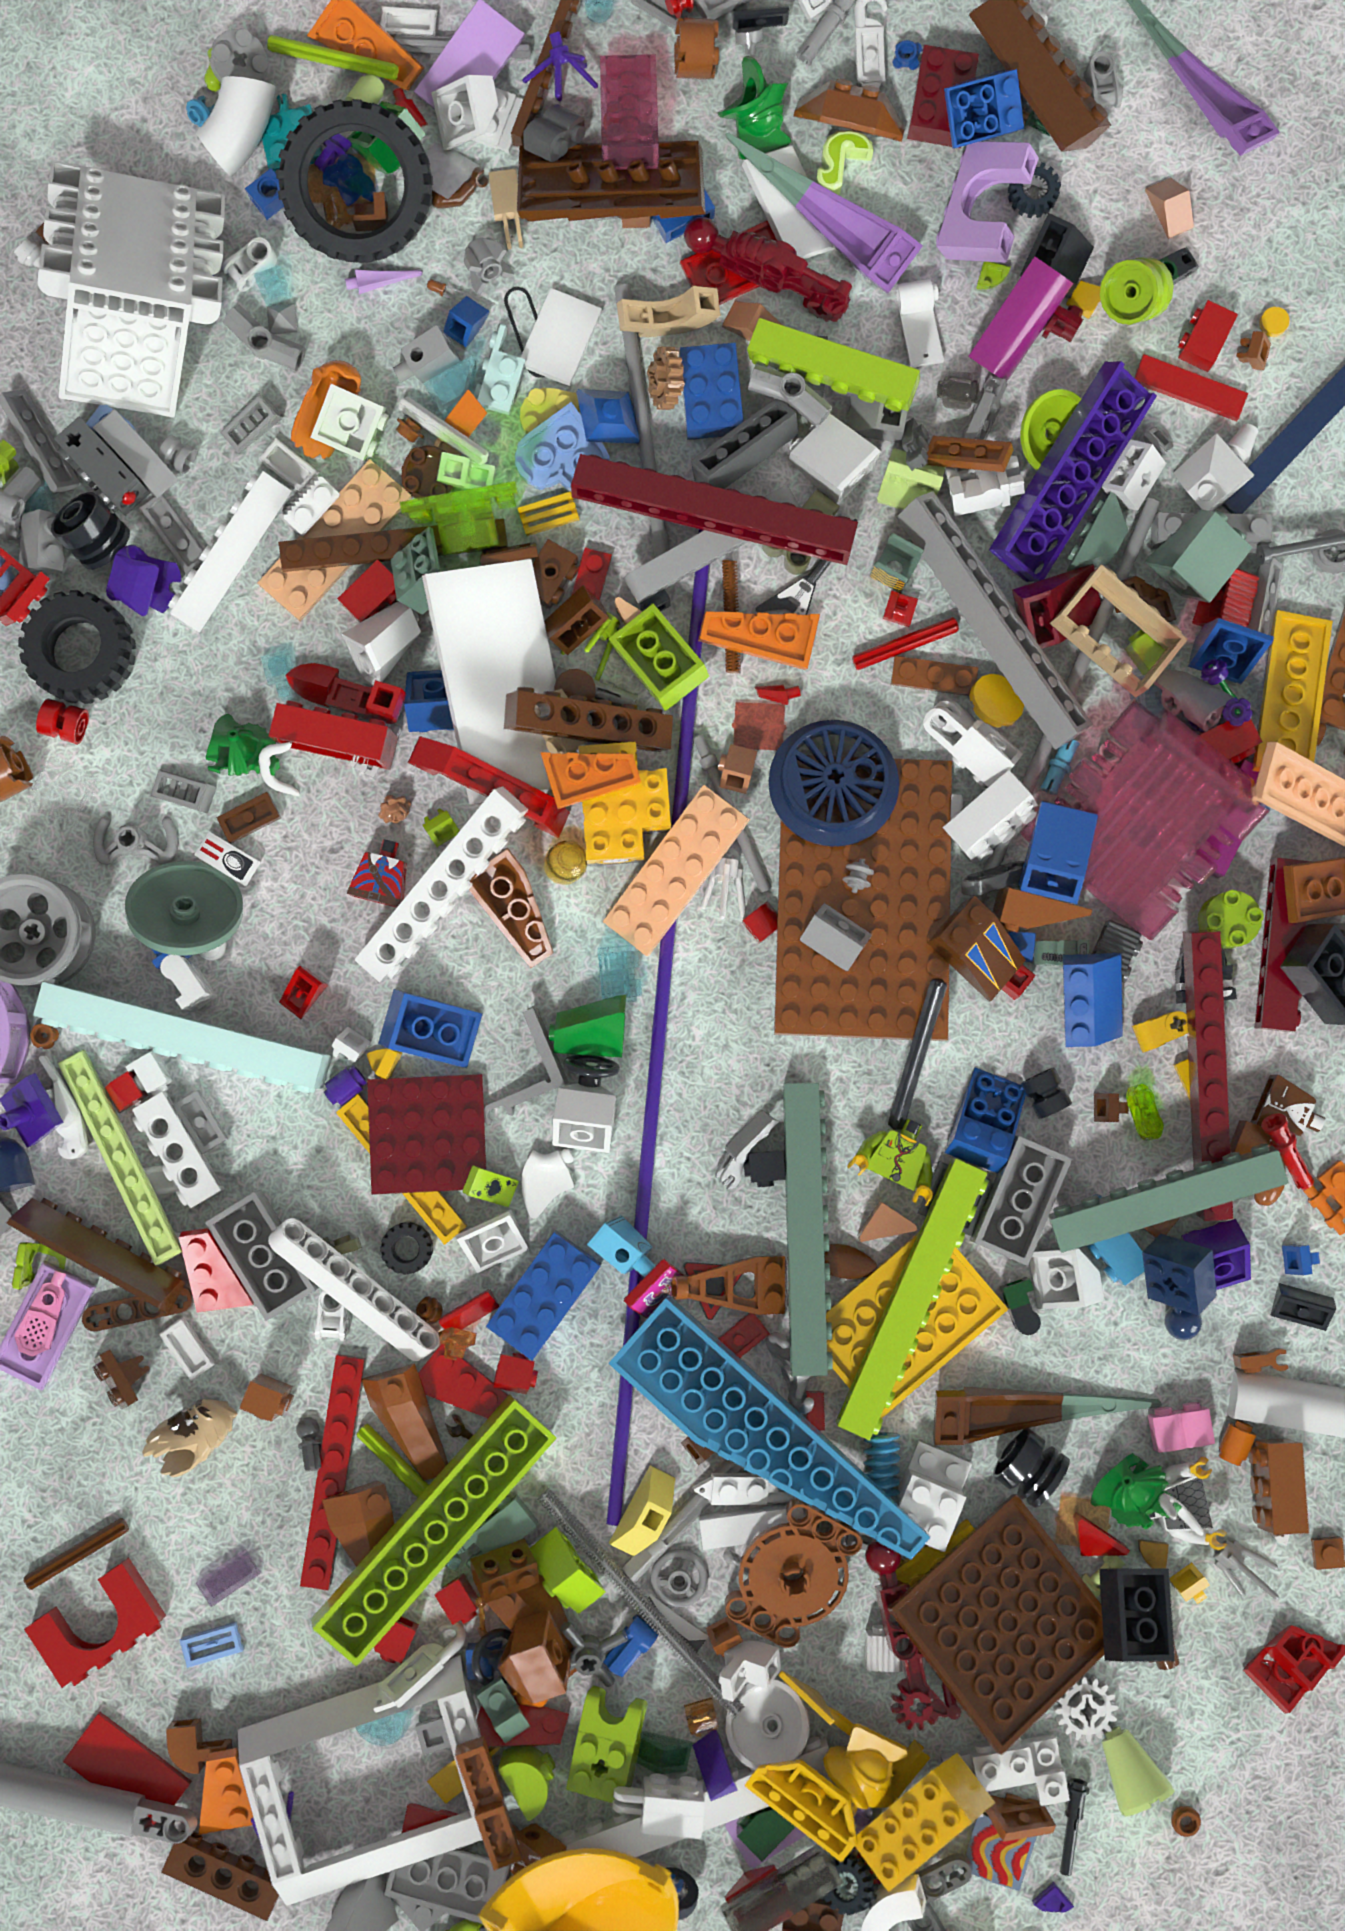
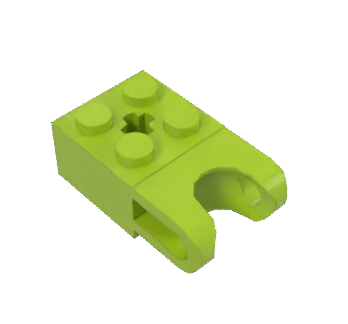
M593 1685L586 1694L566 1790L613 1804L615 1800L613 1796L614 1789L616 1787L632 1786L648 1703L644 1699L635 1698L628 1706L624 1717H615L605 1707V1689ZM600 1760L605 1761L604 1766L600 1763Z

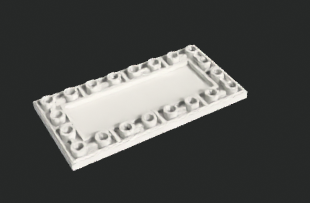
M527 559L423 575L426 598L458 749L539 790L552 789L540 753L550 752L542 735L504 729L506 694L517 691V687L534 688V693L543 694L545 691H554L556 682L532 560ZM466 787L470 805L484 802L487 797Z

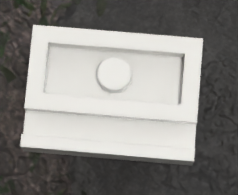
M495 88L498 107L485 134L472 139V141L510 153L513 145L511 131L523 99L516 97L515 94Z

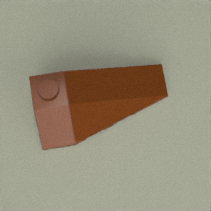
M507 847L497 854H491L487 859L490 862L489 866L479 876L475 874L471 878L472 886L469 891L527 965L533 968L552 955L554 951L526 871Z
M415 1363L363 1378L362 1383L370 1407L423 1481L436 1478L446 1467L448 1460Z
M377 1480L322 1499L329 1528L356 1567L395 1524L385 1484Z

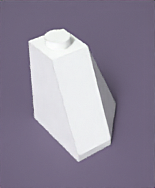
M399 601L341 633L363 682L373 687L375 680L384 681L421 632L417 624L419 621L417 612Z

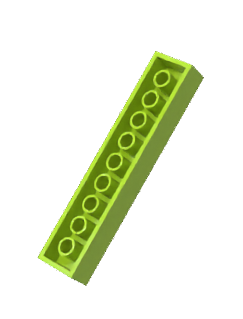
M509 1394L311 1618L312 1629L357 1667L557 1439L553 1432Z

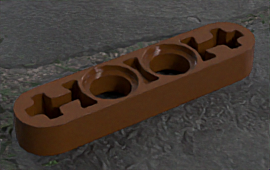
M183 1287L180 1293L182 1296H187L188 1301L183 1303V1307H180L179 1303H174L168 1314L160 1309L155 1314L149 1313L145 1307L146 1301L133 1296L87 1308L82 1315V1323L87 1330L96 1332L182 1313L193 1306L192 1291L187 1287ZM121 1304H127L132 1309V1315L128 1320L121 1319L117 1314V1309ZM107 1306L111 1307L110 1316L114 1322L113 1324H110V1318L100 1320L99 1326H96L95 1322H90L89 1317L94 1315L93 1310H96V1313L100 1315L109 1312Z

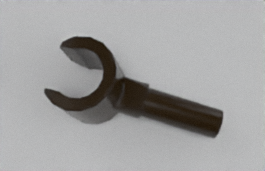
M453 1414L452 1418L458 1425L451 1427L445 1423L449 1434L452 1437L462 1436L469 1440L473 1434L465 1428L461 1417Z

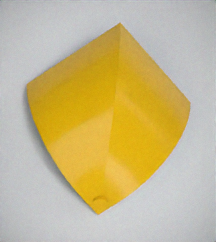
M582 1848L556 1853L525 1867L494 1893L478 1916L487 1931H677L678 1896L671 1880L670 1872L661 1865L655 1864L653 1867L631 1855L601 1848Z

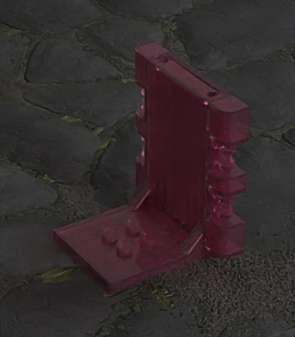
M1133 698L1107 730L1113 738L1128 750L1125 752L1114 742L1107 739L1104 745L1109 752L1119 758L1117 763L1113 766L1104 756L1095 753L1092 759L1107 772L1105 774L1087 758L1083 757L1070 772L1069 777L1089 795L1087 796L1070 783L1066 789L1071 796L1081 802L1077 809L1098 814L1083 887L1144 937L1153 940L1179 912V908L1159 892L1162 891L1173 901L1179 903L1183 899L1177 890L1168 885V882L1174 878L1187 889L1191 890L1195 884L1180 869L1196 882L1203 885L1218 869V865L1202 853L1199 848L1212 858L1218 860L1222 855L1216 847L1209 844L1206 840L1213 834L1224 845L1231 846L1234 842L1219 826L1222 825L1231 834L1243 841L1270 812V808L1257 801L1255 780L1166 708H1163L1156 716ZM1057 797L1054 801L1055 804L1074 808L1063 798ZM1037 815L1020 831L1021 835L1029 843Z

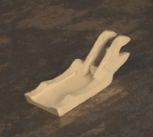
M516 168L488 172L495 221L503 220L507 249H512L507 222L509 219H515L519 248H523L520 216L517 212L518 180Z

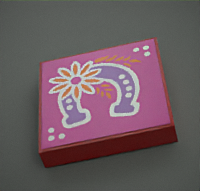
M662 1259L623 1301L629 1308L648 1318L668 1295L672 1296L671 1281L673 1276L685 1275L667 1260Z

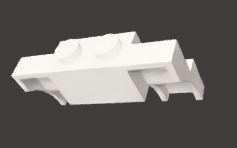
M1054 1734L1027 1739L1019 1738L1003 1755L997 1754L988 1741L977 1743L975 1748L940 1754L943 1763L955 1753H958L987 1792L1035 1783L1041 1806L1070 1801L1065 1773L1061 1765L1057 1738Z

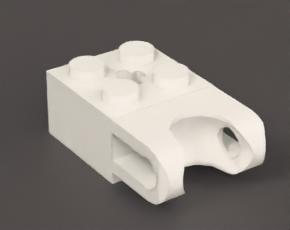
M952 699L940 701L924 717L923 725L926 731L953 755L952 760L959 767L969 769L974 774V780L984 788L991 786L1005 772L1010 770L1023 755L993 726L984 723L980 718L976 720Z

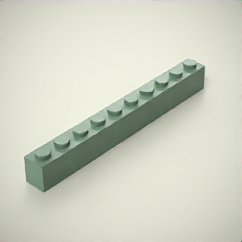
M785 1083L783 1086L790 1376H828V1370L833 1368L832 1352H827V1340L832 1339L831 1322H826V1310H831L830 1293H825V1281H830L829 1263H824V1252H829V1235L823 1234V1222H828V1205H823L822 1193H827V1176H822L821 1166L826 1165V1147H821V1136L826 1134L825 1119H820V1108L825 1106L824 1090H819V1083Z

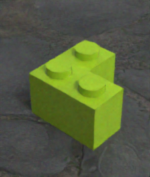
M557 1527L530 1547L537 1562L538 1574L543 1575L545 1579L542 1583L545 1590L551 1597L556 1595L566 1609L570 1606L580 1614L606 1593L596 1573L580 1559L570 1539Z

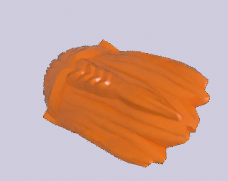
M331 360L313 369L312 384L305 394L291 431V441L295 442V447L297 448L302 446L304 455L314 459L321 454L322 459L330 458L335 448L310 438L330 385L333 384L356 395L361 391V375L348 362Z

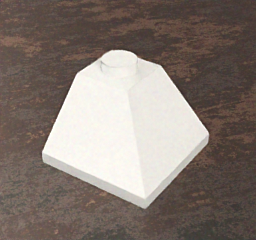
M467 75L431 92L444 150L452 149L485 134L498 107L493 76Z
M1217 433L1173 473L1202 510L1214 511L1254 476L1250 469Z
M1079 1248L1063 1253L1059 1249L1033 1252L1030 1268L1037 1309L1087 1307L1104 1301L1100 1272Z

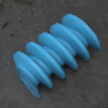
M879 1432L877 1435L872 1434L870 1441L864 1438V1442L872 1444L871 1448L863 1450V1453L872 1456V1459L863 1461L864 1465L872 1468V1471L865 1472V1474L888 1496H896L900 1494V1491L894 1487L900 1484V1480L893 1475L898 1474L900 1468L894 1463L900 1461V1456L894 1452L900 1449V1444L893 1440L898 1439L900 1434Z

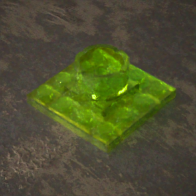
M516 481L406 500L399 503L401 513L417 524L433 522L434 516L435 522L438 525L443 554L452 555L470 552L472 548L482 550L498 546L499 539L493 505L499 506L500 509L516 507V501H520L521 496Z

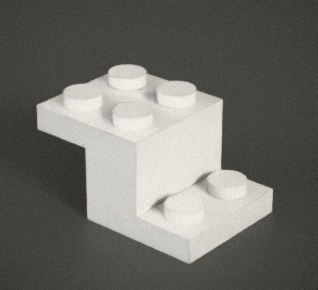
M918 1440L898 1488L900 1491L898 1505L931 1536L926 1545L945 1552L967 1498L962 1489L972 1462Z

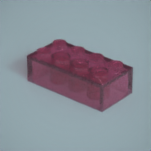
M656 54L600 56L602 161L611 160L615 169H627V166L632 161L641 159L646 169L658 168Z

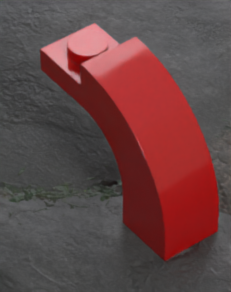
M334 677L325 703L330 707L353 713L366 720L371 718L384 721L386 724H395L402 709L406 692L400 687L375 680L373 687H368Z

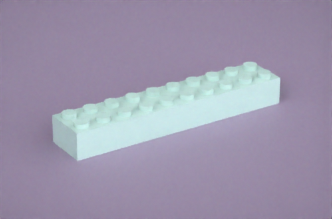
M42 982L33 1016L41 1017V1023L45 1025L67 1028L70 1025L69 1031L85 1035H95V1032H98L97 1038L111 1042L122 1043V1040L125 1039V1045L129 1047L149 1050L151 1046L154 1047L153 1053L169 1057H177V1054H182L180 1060L195 1064H204L205 1061H209L208 1067L222 1071H232V1068L238 1069L237 1075L248 1078H259L260 1075L266 1076L264 1082L279 1086H287L288 1082L293 1083L292 1089L306 1093H314L315 1089H323L332 1058L331 1055L47 982Z

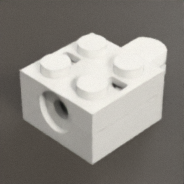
M652 1774L650 1777H643L642 1788L616 1787L614 1789L613 1796L615 1800L613 1801L612 1809L617 1813L640 1815L641 1834L702 1838L705 1799L702 1782L697 1781L696 1778L683 1776L680 1777V1780L668 1779L663 1774Z

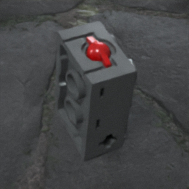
M80 416L54 438L61 446L57 452L114 513L119 509L126 516L150 494Z

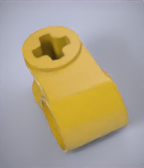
M1181 1011L1169 1012L1133 1025L1132 1029L1142 1053L1165 1045L1166 1042L1187 1034V1014ZM1173 1017L1175 1020L1180 1019L1182 1022L1178 1026L1179 1031L1170 1027V1024L1174 1022Z

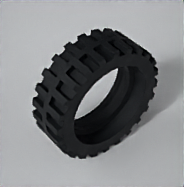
M340 99L334 100L332 104L326 106L319 105L314 108V112L308 116L304 115L298 120L299 125L294 131H289L286 136L288 141L285 148L280 150L279 158H281L279 170L276 169V179H279L280 190L277 192L279 200H282L285 208L283 212L287 220H290L295 227V232L300 237H303L309 243V246L330 258L353 263H368L386 259L388 256L400 252L410 241H413L418 235L417 233L421 226L426 222L427 213L433 198V176L431 175L429 158L419 138L410 127L393 112L386 110L378 104L364 102L359 99H353L352 101H342ZM359 131L379 138L390 147L400 163L404 177V192L401 204L391 220L375 231L355 234L339 230L322 218L311 200L308 190V170L311 160L317 149L326 140L342 132Z

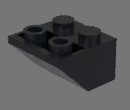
M1048 213L1020 276L1023 275L1033 258L1036 257L1073 283L1065 297L1070 299L1094 247L1074 224Z

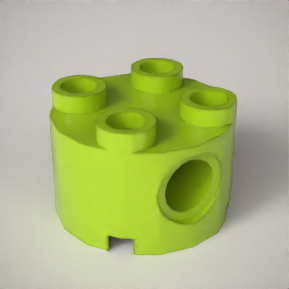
M1229 890L1210 897L1202 904L1198 912V929L1221 931V949H1232L1250 943L1258 935L1264 914L1250 895L1242 891Z

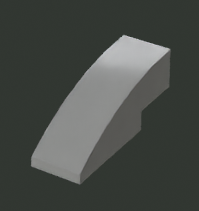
M115 409L92 427L123 464L156 498L178 481L171 470Z

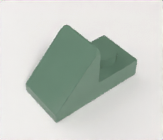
M501 1676L475 1692L491 1719L494 1729L505 1743L530 1727Z

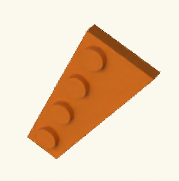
M330 0L307 34L308 37L326 45L330 49L398 65L397 79L386 80L404 90L409 91L425 68L354 0Z
M706 611L703 616L698 641L806 670L809 665L820 614H744L742 612Z

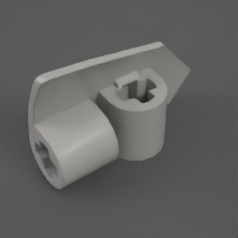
M1164 669L1154 681V684L1163 690L1161 701L1164 709L1171 715H1177L1184 711V716L1204 731L1211 730L1218 723L1222 710L1226 708V702L1234 698L1215 686L1184 671Z

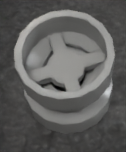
M169 435L161 444L158 457L165 464L171 463L174 465L175 470L185 474L191 467L184 462L187 459L194 463L197 457V450L190 445L184 446L181 444L180 439Z

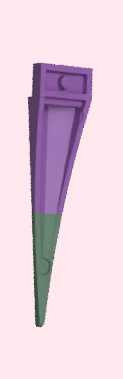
M1126 0L1220 138H1227L1231 147L1237 151L1239 156L1275 139L1280 131L1263 109L1244 97L1203 64L1161 24L1140 0Z
M730 133L725 134L726 138L864 277L888 294L920 251L923 246L900 227L837 195Z

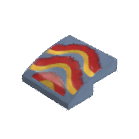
M984 1812L983 1817H979L976 1820L965 1854L971 1861L972 1874L992 1883L1020 1891L1037 1836L1003 1842L988 1814Z

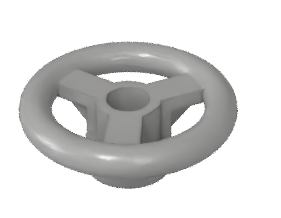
M684 1549L670 1550L654 1563L650 1578L651 1586L655 1595L663 1603L672 1607H687L697 1602L703 1596L708 1584L707 1569L703 1561L693 1552ZM674 1558H682L678 1569L673 1570L669 1575L659 1576L666 1562ZM690 1561L699 1572V1584L696 1590L691 1586V1578L687 1572ZM679 1575L685 1579L680 1584L674 1581V1578ZM668 1585L673 1593L679 1595L685 1593L688 1597L681 1599L670 1597L662 1590L661 1586Z

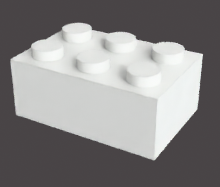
M1008 770L949 821L943 829L968 858L976 864L979 861L984 862L994 852L992 849L1000 842L1006 843L1015 834L1014 830L1022 823L1027 824L1032 821L1037 815L1036 811L1039 809V806L1032 794Z

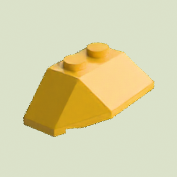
M802 1759L759 1765L744 1786L840 1862L856 1845L857 1838L851 1798Z

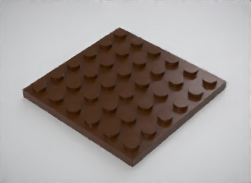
M1012 1494L887 1608L996 1753L1003 1755L1104 1656L1101 1603L1017 1494Z

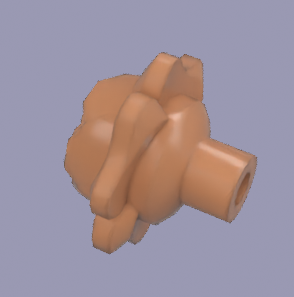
M388 795L380 805L381 811L378 816L385 823H399L409 815L408 809L411 806V802L406 800L405 796L395 798L393 795Z

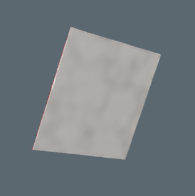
M435 143L426 152L430 162L431 175L433 176L432 190L446 199H449L468 180L476 167H480L453 149L444 150L443 144Z

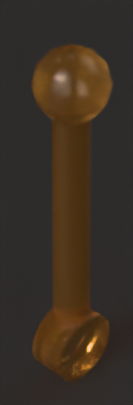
M479 1596L476 1598L475 1604L479 1611V1627L477 1629L480 1637L487 1633L484 1607L487 1603L484 1604L482 1597Z

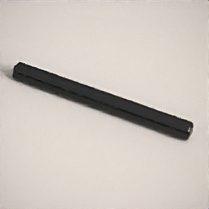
M941 978L930 980L888 1120V1125L893 1130H902L910 1110L947 989V983Z

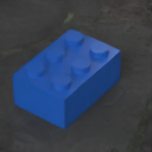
M736 342L680 347L681 363L684 366L683 380L685 385L683 389L687 440L723 437L743 423Z

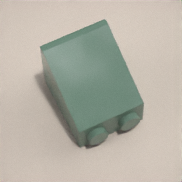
M1216 509L1214 511L1200 510L1146 559L1145 563L1182 597L1210 603L1253 547L1245 541L1247 537L1242 531L1234 527L1232 528L1227 523L1228 518L1222 512Z

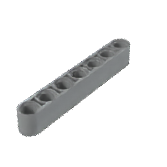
M784 485L764 496L771 501L779 503L789 502L801 508L788 485ZM704 530L633 570L623 579L636 601L641 603L749 541Z

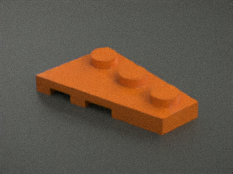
M540 752L558 809L641 784L633 754H560Z

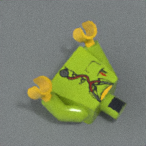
M908 1118L901 1133L888 1129L887 1131H878L865 1139L855 1157L847 1164L849 1169L853 1164L859 1166L860 1172L857 1174L858 1176L866 1169H869L915 1191L912 1197L914 1203H916L919 1195L926 1199L925 1206L932 1199L931 1184L933 1171L931 1155L926 1151L927 1146L916 1141L922 1125Z

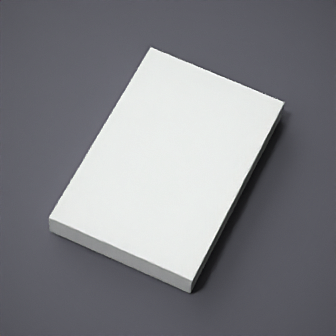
M550 288L520 357L525 359L524 368L571 386L601 317L602 308Z

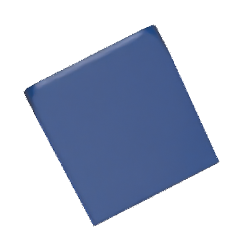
M1007 932L1026 959L1025 962H1032L1036 933Z

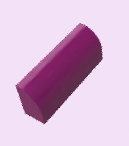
M1034 257L968 357L1007 382L1073 283Z

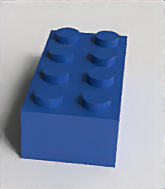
M555 1230L485 1327L533 1361L602 1263Z

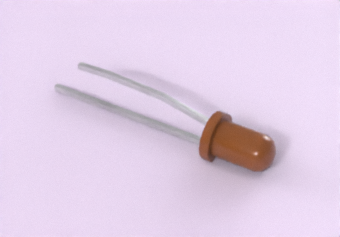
M430 279L427 282V288L429 290L439 293L442 297L443 295H445L456 303L459 302H457L456 300H454L453 298L444 293L446 288L460 292L462 294L489 303L491 305H495L494 303L488 302L481 298L475 297L473 295L449 287L445 283H440L432 279Z

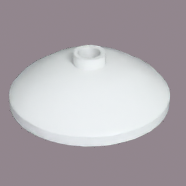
M773 1680L768 1689L751 1683L745 1685L736 1697L745 1707L735 1719H733L734 1715L731 1717L732 1712L728 1714L730 1710L727 1711L726 1735L735 1756L744 1765L754 1770L763 1764L796 1760L804 1750L809 1736V1716L802 1698L789 1685L779 1680ZM774 1720L778 1723L776 1731H773L771 1728V1723Z

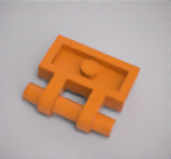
M1337 1160L1317 1177L1323 1188L1317 1191L1312 1185L1310 1188L1303 1190V1192L1309 1198L1308 1202L1313 1208H1317L1325 1217L1324 1222L1328 1227L1334 1228L1340 1236L1345 1233V1224L1342 1221L1345 1217V1165L1341 1160ZM1330 1195L1340 1206L1336 1211L1326 1202Z

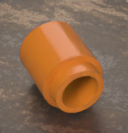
M1236 1420L1235 1424L1229 1423L1219 1445L1221 1450L1219 1457L1229 1463L1241 1466L1242 1461L1247 1460L1256 1438V1434L1252 1432L1253 1427L1240 1420Z

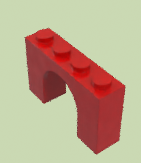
M129 1557L98 1579L117 1611L118 1625L113 1638L102 1643H89L80 1639L71 1630L57 1606L24 1629L61 1688L69 1683L76 1686L89 1676L88 1670L94 1666L98 1670L113 1660L111 1655L119 1649L122 1653H125L138 1643L136 1641L137 1637L143 1633L148 1637L162 1627L160 1622L166 1614Z

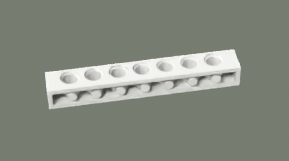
M503 786L494 789L354 960L379 983L387 978L393 980L403 969L400 965L405 958L410 959L419 950L418 942L423 937L428 938L435 931L437 919L440 916L444 918L454 908L455 905L452 901L457 895L461 897L472 886L471 878L475 874L479 876L489 866L490 862L487 859L493 852L497 854L504 848L508 842L505 838L510 831L516 832L524 824L526 819L523 816L528 809ZM492 816L500 820L501 827L499 830L492 827ZM474 838H478L482 842L483 849L481 852L474 848ZM457 859L461 860L464 863V873H461L457 870ZM439 881H443L446 884V894L439 890ZM422 902H425L429 906V915L425 914L422 911ZM405 923L411 926L412 936L405 932ZM387 944L394 947L395 956L388 953Z

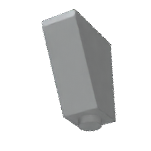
M381 1874L345 1887L325 1931H387L399 1920L391 1898L384 1896L386 1886Z

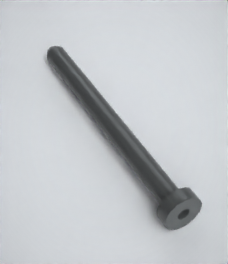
M1345 533L1269 547L1268 544L1258 545L1256 549L1257 560L1260 565L1269 564L1273 558L1345 545Z

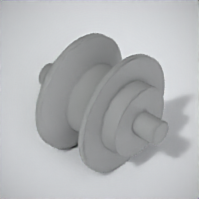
M859 859V862L846 865L850 875L843 877V881L852 888L851 892L857 893L858 889L863 890L864 887L871 886V883L866 879L867 876L873 875L874 871L864 864V859Z

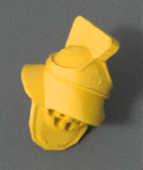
M858 1723L852 1727L847 1747L834 1746L829 1748L823 1758L825 1771L830 1779L851 1798L853 1817L858 1808L867 1810L869 1807L887 1808L894 1803L895 1800L891 1788L892 1776H894L892 1774L894 1771L893 1762L906 1758L908 1756V1749L906 1746Z

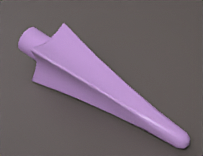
M355 269L356 277L345 278L347 290L358 288L359 294L395 282L419 277L422 275V271H371Z

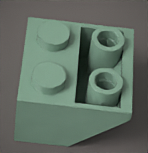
M427 527L421 534L416 535L407 546L398 551L391 559L397 600L422 615L429 610L422 576L440 572L434 531L431 527Z

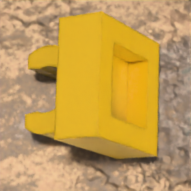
M1192 1562L1169 1578L1174 1588L1186 1602L1193 1597L1195 1602L1199 1604L1207 1598L1203 1590L1209 1586V1583Z

